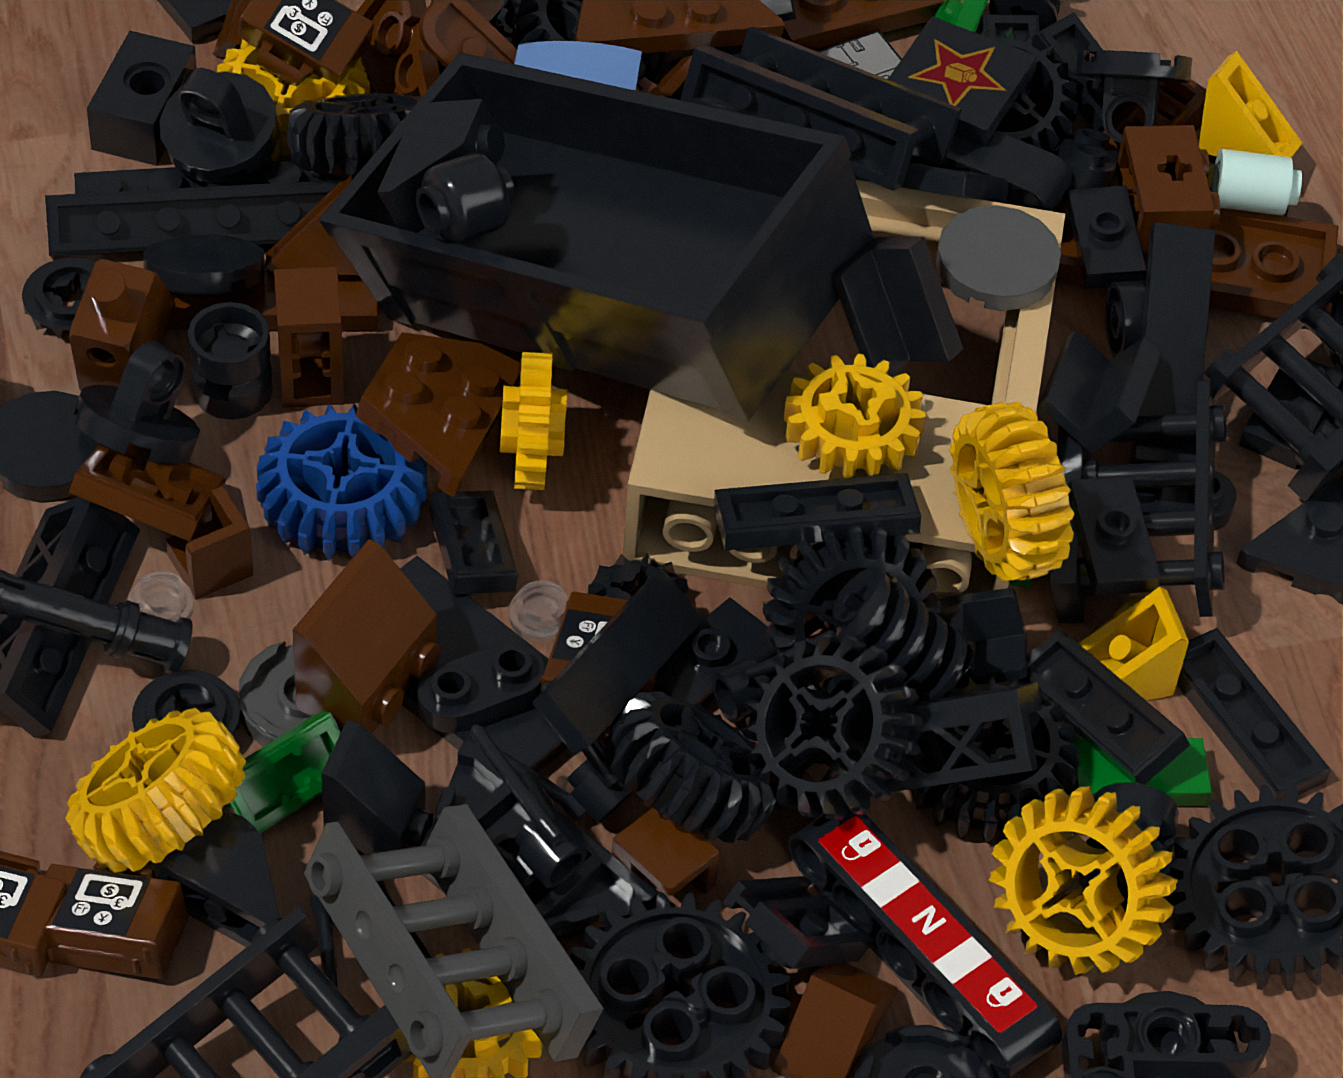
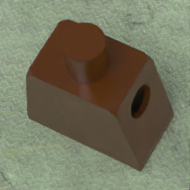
M99 259L95 262L69 334L80 391L82 388L91 385H112L118 387L124 369L137 348L152 340L162 344L176 303L157 273L105 259ZM113 356L116 359L115 362H105V360Z

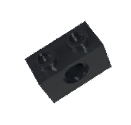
M129 31L87 107L91 150L157 166L166 150L161 141L159 120L166 102L186 83L191 73L197 68L195 46Z

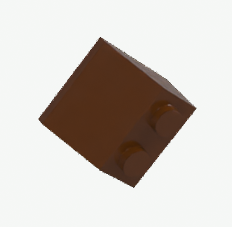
M368 539L292 630L297 709L311 717L320 711L331 712L340 732L346 721L350 720L360 723L372 734L379 724L387 726L395 718L402 705L404 693L416 678L420 680L429 669L435 667L438 661L441 647L437 644V614L384 548L371 539Z

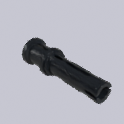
M0 570V614L16 617L29 623L104 645V651L109 652V656L122 659L127 654L160 664L164 673L178 672L181 668L191 641L193 629L191 619L180 616L176 621H172L140 611L139 603L129 600L125 603L120 601L116 606L105 602L102 603Z

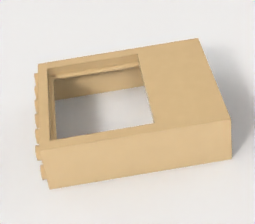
M856 180L874 238L925 237L941 284L944 283L936 266L941 231L954 216L974 207L998 205L1022 210L1041 220L1056 236L1059 248H1061L1065 213L987 200L961 198L902 187L892 191L872 182ZM1056 280L1052 283L1049 293L1042 300L1023 309L1006 310L992 404L998 402H1005L1007 404L1019 401L1024 407H1031L1036 413ZM786 371L749 422L723 415L720 409L650 389L627 486L623 556L629 561L641 560L648 553L653 563L663 565L672 562L675 573L767 589V578L785 577L778 565L779 556L797 559L801 555L797 544L725 551L714 511V490L844 478L843 468L834 466L825 475L820 473V458L815 456L802 461L798 458L800 442L793 443L786 440L787 422L783 421L786 396H790L792 380L795 377L806 379L807 374ZM922 394L921 410L926 412L923 436L919 438L916 455H904L902 469L897 472L882 464L879 475L908 473L922 516L920 533L904 535L910 543L909 548H919L927 559L926 569H930L938 582V588L932 592L935 593L938 599L1008 588L1010 580L1002 581L996 574H991L985 568L984 560H980L975 555V546L966 531L964 520L958 516L960 508L957 497L953 494L955 483L954 477L950 472L953 459L949 450L951 443L954 442L952 437L954 427L959 424L962 415L972 413L976 408L986 405ZM865 469L855 470L854 477L868 476ZM886 573L890 581L897 582L895 577Z

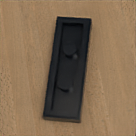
M908 473L714 490V511L725 551L795 545L804 540L809 543L823 542L822 532L826 530H832L838 541L847 540V530L852 525L860 527L863 538H870L871 532L875 527L884 528L887 536L920 533L922 516Z
M1058 628L1027 655L1028 675L1024 679H1019V683L1024 685L1037 682L1038 688H1042L1043 697L1045 698L1044 705H1061L1064 716L1062 721L1074 725V731L1132 782L1146 785L1190 746L1182 730L1061 628Z
M1215 628L1190 639L1177 686L1259 791L1262 785H1268L1274 800H1283L1290 785L1296 786L1298 795L1326 783L1331 770L1220 630Z

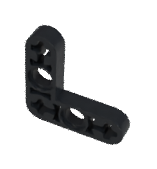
M1097 1002L1084 1004L1074 1010L1068 1019L1062 1040L1064 1078L1248 1077L1256 1072L1262 1064L1270 1046L1271 1032L1268 1023L1259 1013L1249 1007L1239 1005ZM1156 1027L1171 1028L1183 1038L1185 1049L1177 1054L1161 1053L1149 1043L1147 1033ZM1087 1029L1099 1030L1101 1040L1107 1041L1101 1059V1067L1091 1068L1094 1060L1093 1043L1091 1039L1085 1037ZM1200 1029L1205 1031L1202 1043H1208L1205 1053L1198 1052L1201 1035ZM1227 1031L1238 1032L1240 1042L1248 1044L1245 1052L1234 1051L1232 1041L1224 1040Z

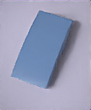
M582 41L532 42L518 45L514 64L635 90L642 51Z

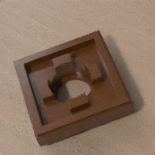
M99 443L75 473L69 490L70 494L187 541L193 539L211 512L210 490L220 486L224 487L227 480L220 474L187 461L180 464L150 462L148 459L152 449L142 448L131 443L128 444L125 454L114 451Z

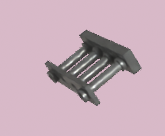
M467 804L443 808L426 846L365 855L358 854L339 822L326 823L303 874L308 880L310 889L320 899L404 1034L410 1050L418 1057L430 1078H451L469 1041L530 1029L536 1033L554 1062L579 1056L604 1008ZM431 874L447 898L392 906L377 881ZM463 924L469 930L481 950L425 959L410 933ZM497 976L507 987L515 1003L459 1012L443 986Z

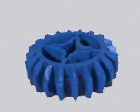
M329 403L322 416L316 417L307 410H304L300 419V425L283 421L279 436L268 437L267 445L264 448L265 454L259 456V462L256 467L258 481L256 483L257 501L260 502L263 509V516L267 521L268 527L278 528V534L281 536L283 544L298 540V546L304 555L318 547L323 549V553L328 561H330L336 551H348L353 558L368 539L380 544L382 547L385 545V539L401 543L403 534H405V527L416 526L417 519L420 516V508L424 507V501L427 499V464L424 459L419 456V459L410 463L393 448L391 442L386 437L375 433L356 416L358 408L355 403L348 413H336Z

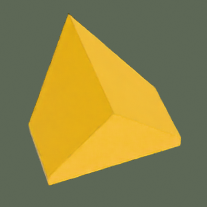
M1235 51L1223 61L1208 79L1199 149H1206L1209 155L1216 157L1220 149L1292 157L1303 142L1238 51Z
M1158 587L1150 593L1130 595L1094 633L1079 642V644L1148 701L1174 695L1189 640L1168 591Z

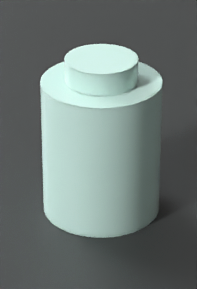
M1220 149L1215 161L1211 191L1218 193L1220 208L1283 216L1288 205H1297L1299 201L1302 171L1293 170V160L1291 157Z

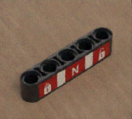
M848 809L845 819L839 821L827 819L825 815H822L790 836L788 840L789 852L800 873L812 882L811 885L821 896H827L874 940L870 945L872 951L946 1030L957 1033L970 1043L969 1049L977 1054L980 1061L982 1057L992 1071L993 1078H1013L1060 1044L1062 1041L1060 1023L1047 1003L866 814H854Z

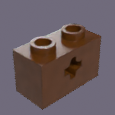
M1194 125L1124 127L1116 163V173L1119 186H1127L1142 253H1148L1150 228L1155 222L1203 229L1218 226L1220 219L1219 195L1216 191H1210L1209 155L1206 149H1199Z
M337 266L274 270L282 408L329 405V403L330 405L344 404L342 327Z

